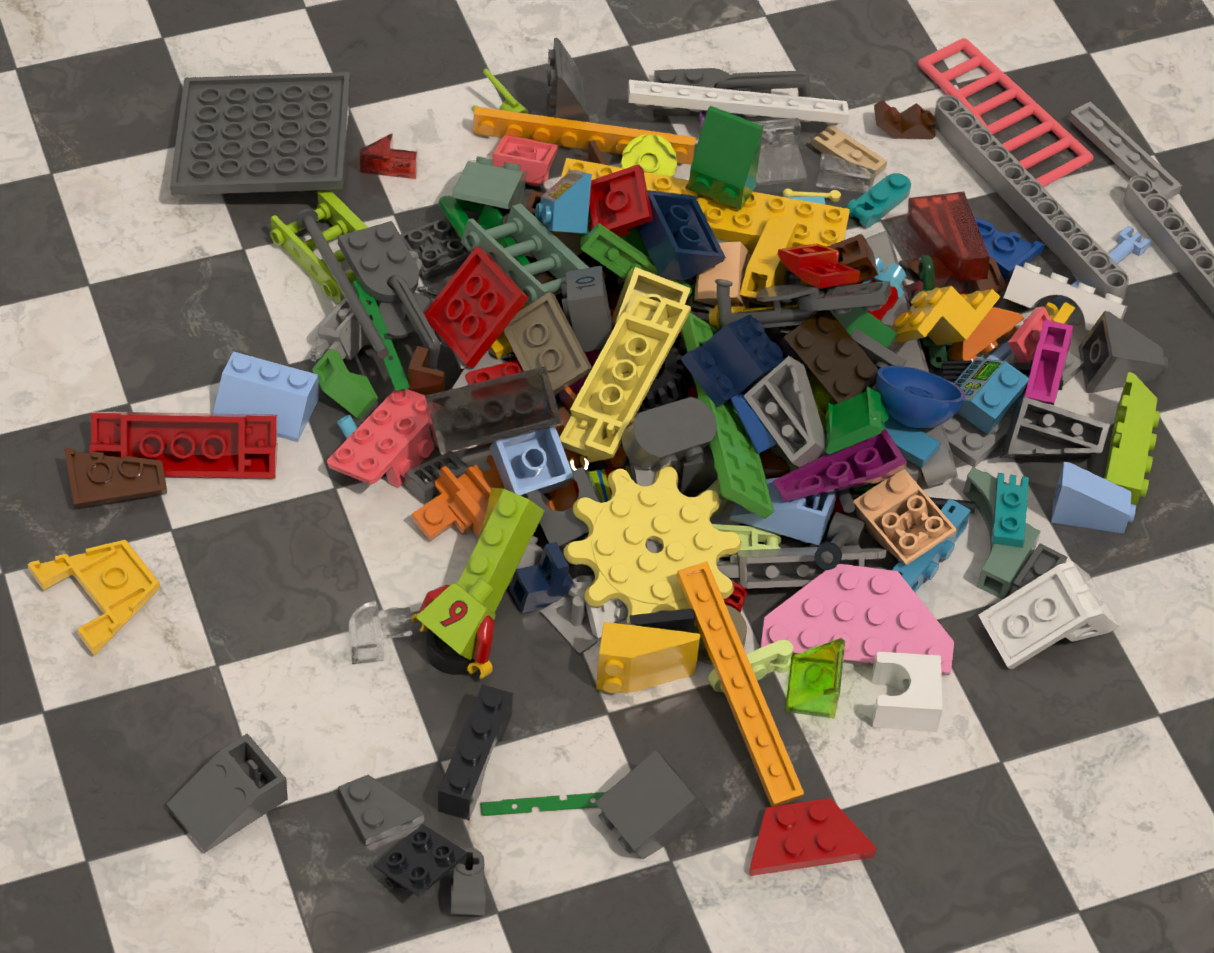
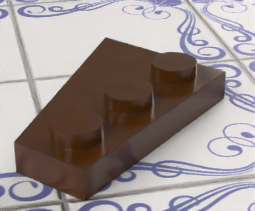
M64 448L74 509L167 494L163 464L160 460L130 456L120 458L105 456L104 453L92 451V454Z

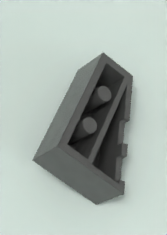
M1023 397L1016 402L1000 458L1095 457L1103 451L1110 424Z

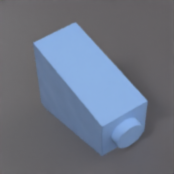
M1064 462L1053 497L1051 523L1124 534L1128 522L1133 523L1136 505L1131 504V491L1072 463Z

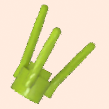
M484 69L483 73L506 99L501 104L499 110L528 114V110L513 98L499 80L488 69ZM473 105V106H472V110L475 111V107H478V106Z

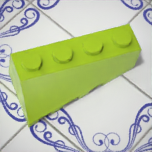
M1128 372L1116 409L1104 479L1131 491V504L1137 506L1139 498H1145L1148 490L1149 480L1144 479V475H1149L1153 457L1148 456V452H1153L1157 434H1153L1152 429H1157L1161 412L1156 411V396L1134 373Z
M492 487L479 540L457 584L469 592L480 577L489 583L495 590L485 601L484 605L495 613L545 510L525 497L506 489Z

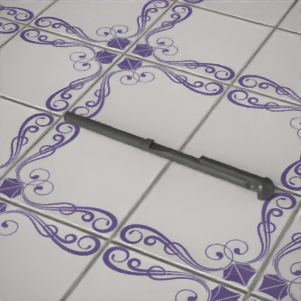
M310 208L302 209L296 219L298 226L307 228L378 357L381 359L389 355L387 347L317 225V212Z

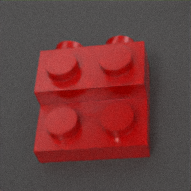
M639 164L591 180L589 211L592 219L588 221L590 231H592L597 223H600L617 236L623 237L630 234V228L653 221L644 171Z

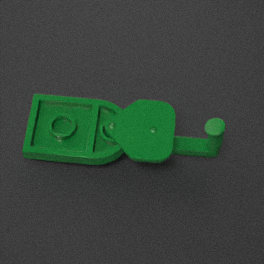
M451 196L440 197L438 205L461 239L469 220L464 210L473 211L476 215H480L477 223L484 230L503 225V216L496 206L485 205L483 208L484 204L452 198ZM511 235L495 239L503 248L516 244ZM524 254L514 257L522 266L530 264Z

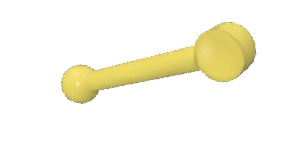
M787 188L783 191L782 195L783 197H824L833 202H838L841 193L837 190H832L830 193L797 192Z

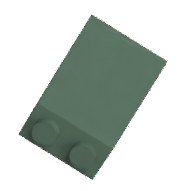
M477 156L476 161L470 160L467 162L452 191L451 197L509 209L513 205L522 203L528 171L520 170V164L504 162V166L494 165L491 158Z

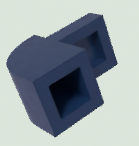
M556 542L545 544L538 565L515 570L509 590L522 613L542 609L559 601L570 591L574 584L568 574L569 562L566 561Z

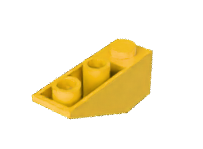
M769 217L747 265L740 296L747 301L774 307V301H757L756 295L763 288L783 285L787 266L778 257V249L793 246L798 222Z

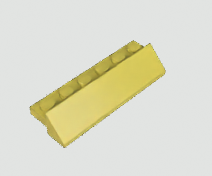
M636 295L628 312H622L570 408L571 417L560 436L563 448L587 456L588 462L614 457L622 442V435L626 426L633 421L691 311L690 306L664 297L661 302Z

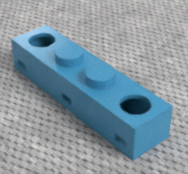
M952 499L946 502L941 511L955 526L957 532L908 565L899 561L892 570L898 571L915 593L926 579L931 580L935 576L942 558L947 560L955 548L954 543L967 527L971 510Z

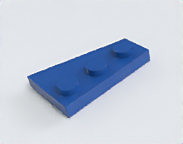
M963 212L946 223L942 234L975 257L982 256L983 260L994 257L1001 275L1007 279L1012 276L1016 265L1023 267L1025 262L1029 263L1043 252L1045 245L1036 240L1034 244L1020 239V234L1012 231L1009 234L994 229L995 227L992 223Z

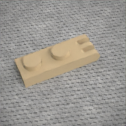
M829 125L825 128V131L820 132L818 136L811 140L814 148L868 183L886 169L887 160L833 125Z

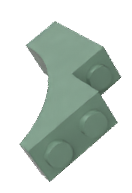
M972 467L967 475L963 494L970 501H975V506L981 513L990 536V555L981 569L977 588L1003 600L1010 593L1014 580L1033 554L1040 530L1026 523L1023 548L993 544L992 530L997 478Z

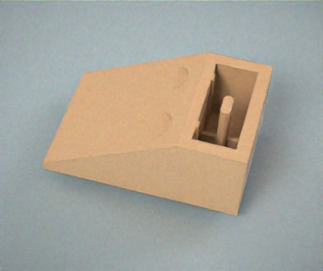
M905 469L882 481L854 500L858 519L866 522L865 529L880 545L905 565H908L957 532L955 526Z

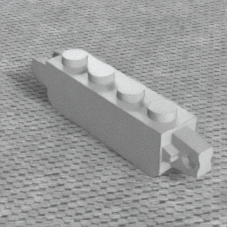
M410 251L420 270L423 264L419 259L418 253ZM345 298L319 325L318 335L321 340L311 351V361L317 364L328 349L338 351L342 360H351L368 342L369 339ZM376 300L378 307L382 301Z
M859 545L843 546L841 549L842 558L839 564L864 567V559L885 558L886 550L879 548L861 549ZM819 547L739 550L736 554L730 555V561H717V568L723 575L747 589L806 586L825 571L815 562V552ZM869 567V568H876V569L886 570V569H884V568H882V567Z

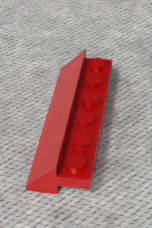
M91 412L90 454L93 451L104 453L105 456L120 458L130 456L160 460L163 464L165 477L276 478L278 443L277 415Z

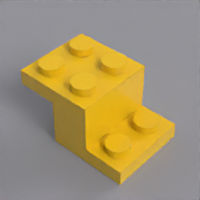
M952 286L937 287L925 292L921 291L911 300L912 306L895 320L893 331L898 336L894 341L899 343L925 338L926 336L937 346L965 341L1000 296L993 289L960 295Z

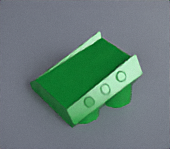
M867 386L866 392L832 405L828 402L825 416L826 453L829 455L881 434V431L886 427L884 422L888 420L889 416L882 404L879 392Z

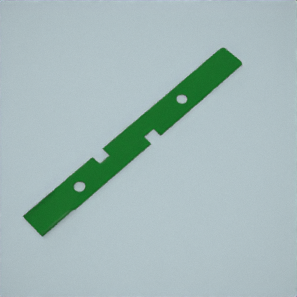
M355 280L353 283L359 299L367 314L372 316V322L389 351V355L383 358L395 391L408 389L410 386L391 338L385 339L384 335L389 333L377 302L363 290L359 281ZM392 356L393 360H389L388 357Z
M606 792L567 795V800H560L558 795L481 802L482 816L532 812V807H539L540 812L595 808L598 805L595 802H590V798H595L597 801ZM512 804H517L518 807L513 809Z

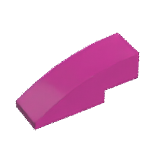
M1044 320L1025 397L1050 405L1055 404L1071 344L1073 325Z

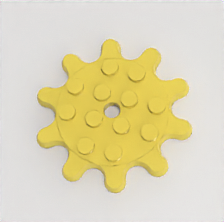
M668 466L657 470L654 482L650 486H640L631 479L626 470L616 469L608 476V485L612 492L609 501L600 503L587 497L577 499L573 505V513L588 526L589 534L582 541L568 543L564 548L563 555L567 562L575 565H587L594 571V582L587 587L584 593L586 603L592 607H601L613 599L622 601L628 608L627 624H629V616L655 613L661 610L690 609L676 574L678 570L708 561L723 599L730 597L734 589L733 583L718 570L717 561L722 556L733 555L739 552L742 542L736 533L719 531L712 526L710 517L720 506L718 494L715 491L707 490L696 497L683 495L677 488L678 474L676 470ZM649 539L657 541L659 544H662V551L651 553L646 548L645 543Z

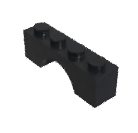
M481 685L438 790V812L470 821L481 793L489 758L497 741L502 740L512 716L513 693Z

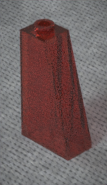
M965 192L909 198L908 224L959 282L988 279L990 256Z

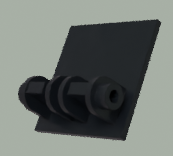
M422 824L374 865V868L387 876L384 882L390 889L393 890L395 887L401 888L403 886L420 897L468 855V852Z

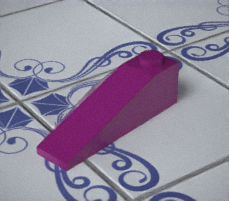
M885 428L881 431V434L833 454H826L773 480L783 501L787 502L878 483L906 469L907 463Z

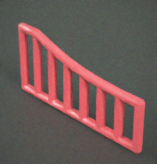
M962 38L918 61V67L947 95L959 99L993 135L1032 114L1042 122L1003 143L1002 145L1009 152L1049 131L1053 132L1060 139L1020 160L1019 163L1026 170L1067 148H1070L1078 155V157L1038 177L1036 180L1043 187L1092 162L1093 154L968 39ZM962 50L971 57V59L943 73H940L933 66ZM979 66L989 73L959 90L949 82ZM996 82L1006 89V91L975 107L966 100L967 97ZM1014 98L1024 106L988 126L980 117Z

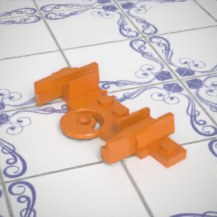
M568 386L560 391L559 398L570 409L577 396ZM564 407L559 410H552L548 421L553 420L559 438L571 417ZM619 445L614 457L604 459V462L608 468L623 467L627 455L621 445ZM563 448L567 460L569 461L572 458L575 468L578 469L579 459L582 454ZM492 455L487 457L486 462L491 467L488 471L480 470L475 464L474 467H468L466 473L456 478L447 466L440 469L439 478L435 480V487L441 494L412 513L411 516L412 521L429 541H432L454 525L462 535L473 530L479 539L492 487L504 489ZM573 480L566 487L548 492L552 498L549 500V504L554 511L568 510L577 500Z

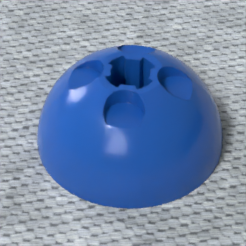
M884 366L877 373L876 389L881 394V401L887 414L906 427L927 429L942 425L958 412L965 400L966 395L964 391L956 384L923 370L904 366Z

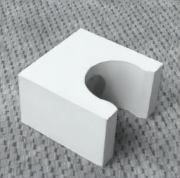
M877 651L872 669V683L894 686L902 694L898 696L884 694L877 696L872 717V727L937 732L943 710L941 656Z

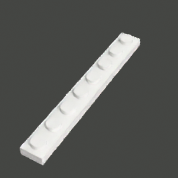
M629 80L628 103H634L637 106L656 105L666 109L687 108L695 112L708 110L709 106H713L728 113L744 114L748 117L768 116L776 120L788 118L798 119L801 122L819 121L829 125L848 124L849 120L847 101Z

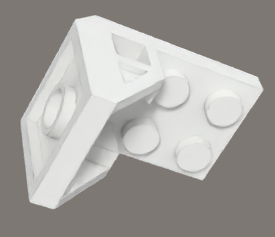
M1073 561L1057 565L978 615L1005 664L1011 670L1064 637L1074 642L1107 634L1120 627L1090 575Z

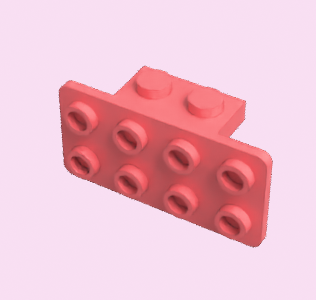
M408 389L394 390L328 458V467L368 484H375L386 473L389 484L399 488L405 481V473L419 466L435 449L429 426L438 418L442 402Z

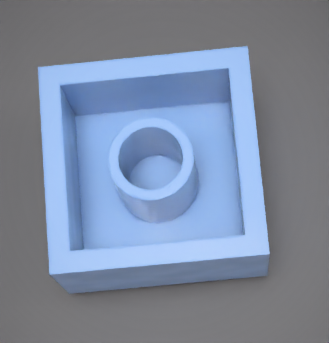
M553 420L495 438L489 447L504 489L529 499L527 494L536 489L545 494L568 486L573 479L572 470Z

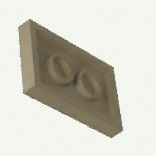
M548 292L520 310L504 329V333L539 401L545 402L589 374L592 370L555 295L551 292Z

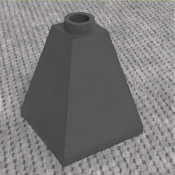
M1108 311L1102 313L1079 346L1080 359L1084 362L1082 370L1086 392L1088 393L1124 387L1128 372L1134 373L1142 382L1153 381L1160 373H1165L1168 367V358L1164 356L1161 346Z

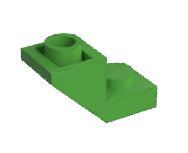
M328 349L312 368L313 373L318 375L322 390L356 418L361 419L378 399L368 378L349 373L339 352L336 350Z

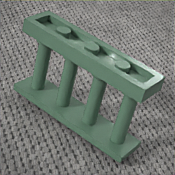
M521 203L511 207L506 224L484 230L473 218L469 219L461 243L470 252L478 246L491 256L529 297L525 303L526 306L548 292L555 293L561 291V284L566 283V271L589 268ZM511 235L519 242L518 244L503 248L495 239ZM530 253L538 261L522 266L514 257ZM548 270L557 278L556 280L541 284L533 275Z

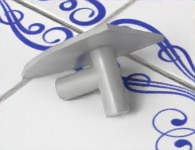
M567 596L540 611L544 618L579 655L601 640V637L597 638L592 634L585 599L581 596L574 598Z

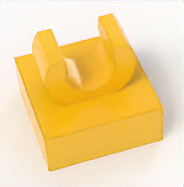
M1048 302L1045 309L1053 322L1067 324L1075 307L1065 302L1060 310H1058L1056 305Z

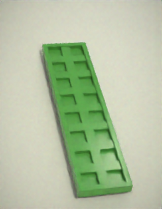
M689 313L682 327V337L685 340L687 353L702 346L719 331ZM692 375L698 393L697 399L704 402L711 409L716 419L717 430L715 437L709 443V447L712 450L715 462L714 468L718 475L721 494L728 501H734L743 506L748 512L755 513L766 519L774 513L759 453L756 452L732 402L730 401L716 407Z

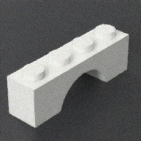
M1025 262L1023 267L1015 266L1003 297L1026 307L1034 308L1040 301L1049 296H1066L1076 302L1081 308L1085 319V329L1087 330L1092 329L1104 311L1111 312L1123 320L1128 307L1121 304L1123 298L1110 293H1106L1104 298L1094 294L1096 289L1080 282L1078 287L1067 284V277L1053 272L1048 277L1040 274V267Z

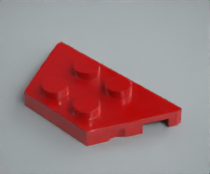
M831 798L766 807L749 874L750 876L874 858L876 847Z

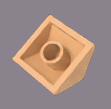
M741 241L721 242L719 245L726 258L723 262L696 275L694 301L716 306L717 284L715 280L725 279L733 283L730 287L731 307L738 303L741 306L746 305L747 309H749V301L740 296V291L751 254Z

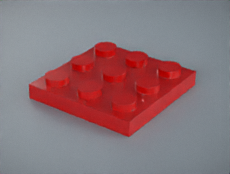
M476 246L428 307L424 315L429 324L464 364L474 369L529 297L484 249Z

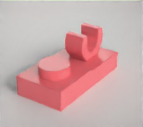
M1044 306L1036 307L1008 341L1019 363H1031V360H1034L1044 320L1052 321Z

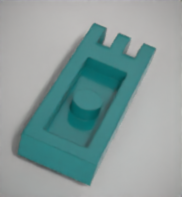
M998 473L992 543L1023 548L1029 477L1022 476L1020 485H1016V475L1010 474L1009 482L1006 484L1004 483V473Z

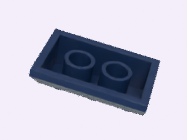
M647 190L653 221L636 226L660 277L687 280L724 261L726 257L695 196Z

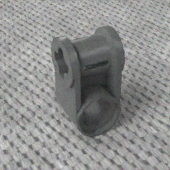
M463 848V850L468 852V855L453 870L450 915H485L486 884H484V857L475 848Z

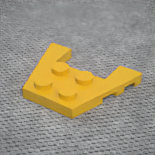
M126 539L87 548L86 553L70 557L67 554L55 556L53 561L40 564L39 560L27 564L30 574L43 590L73 575L103 613L101 616L77 628L78 636L93 655L97 654L160 589L158 579Z

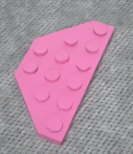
M838 564L834 569L825 570L764 617L760 648L779 640H787L793 645V655L874 665L877 651L940 655L941 674H951L954 641L898 571Z

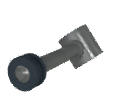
M836 512L828 531V542L821 544L815 552L816 564L824 570L834 569L841 561V549L843 546L860 544L866 522Z

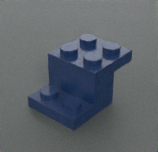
M751 314L726 324L702 346L689 351L681 358V361L716 407L730 402L731 398L747 392L785 360L781 348L776 343L771 342L765 334L761 322L753 318Z

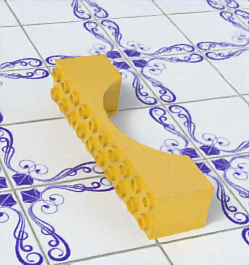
M566 158L561 178L570 170H579L592 174L591 180L625 168ZM644 172L647 190L695 196L715 237L726 242L741 241L751 256L769 217L798 222L792 247L816 243L827 247L845 240L850 209L752 192L740 210L689 190V180ZM553 231V234L558 237L560 232Z

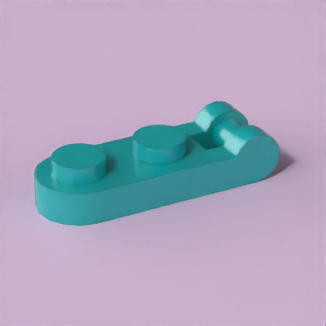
M899 173L886 176L857 200L853 199L847 204L846 208L850 209L849 216L852 218L857 217L860 220V224L870 228L907 199L910 194L911 181L907 176Z

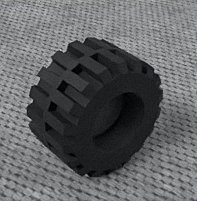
M674 347L670 349L655 377L656 380L653 381L635 417L640 412L688 397L689 384L684 363L681 361L682 356L679 355L678 350Z

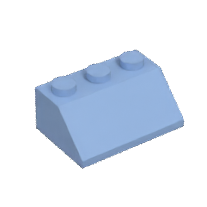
M233 351L222 372L213 413L277 415V436L298 442L319 399L318 375Z

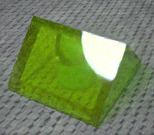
M842 637L791 657L785 707L788 712L835 719L840 695L845 640Z

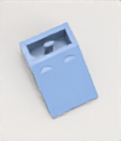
M777 478L766 479L774 513L764 519L755 513L748 512L743 506L736 503L730 520L819 546L833 513L838 491L784 502L773 482Z

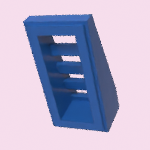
M744 394L732 397L731 402L756 452L761 453L778 445L744 398Z

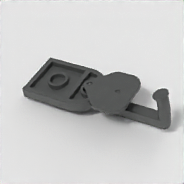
M716 68L654 70V82L769 94H771V89L798 88L799 97L810 98V78L804 71L752 72L730 75L726 71ZM653 105L654 117L700 114V112L691 111L687 108L666 109L662 106ZM739 114L742 118H749L744 114Z
M389 221L338 236L337 244L363 290L372 298L382 301L379 310L389 333L386 335L392 338H403L417 333L424 347L429 348V368L437 370L440 341L424 315L432 301L426 296L415 293L419 280V269L394 223Z
M725 279L715 280L717 284L716 297L719 321L722 328L726 324L750 314L753 318L759 320L764 328L800 325L821 310L833 309L835 314L850 312L852 307H863L865 311L878 310L882 308L881 305L886 304L891 294L890 281L825 288L804 284L778 285L763 288L756 295L757 301H774L773 309L732 313L730 287L733 283ZM797 297L798 307L782 308V303L792 302V298Z

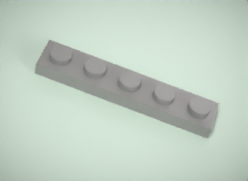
M1091 101L1070 112L1068 120L1128 176L1144 175L1150 178L1167 199L1180 193L1182 185Z

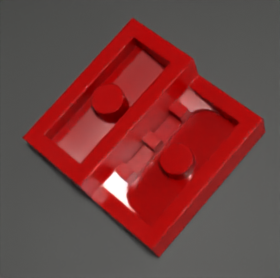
M818 243L778 249L777 255L788 269L803 281L817 288L859 281L860 270L838 263V250Z

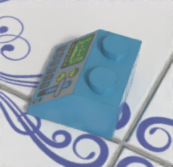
M570 170L541 196L540 203L536 205L535 217L551 231L587 233L592 174L579 170Z
M975 358L954 382L966 395L957 413L989 435L1023 395L1030 378L1006 361Z

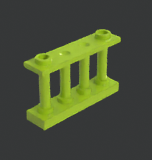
M331 190L318 191L317 209L314 210L318 214V221L321 219L328 220L333 225L322 232L327 242L340 235L368 228ZM276 215L272 216L270 235L273 242L277 246L281 245L322 287L326 296L333 298L339 304L344 299L343 293L324 259L320 260L312 252L317 249L314 241L311 238L303 243L295 235L305 228L299 227L297 220L285 225ZM341 249L334 252L339 263L346 259ZM352 270L345 273L350 283L357 280Z

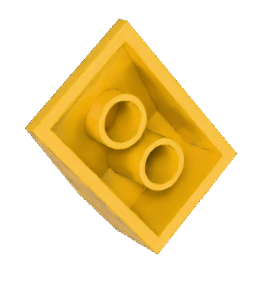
M604 622L599 651L596 689L604 690L608 693H631L695 675L700 634Z

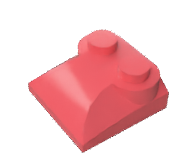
M504 135L493 153V164L504 166V162L520 164V170L528 171L525 183L530 186H540L548 181L549 169L558 151V145Z

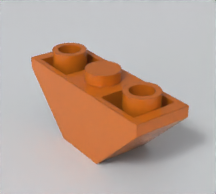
M992 307L967 340L952 343L949 349V361H973L975 358H978L976 355L982 351L984 355L999 345L996 341L999 337L1005 340L1013 335L1017 330L1016 325L1024 320V317L1019 313Z

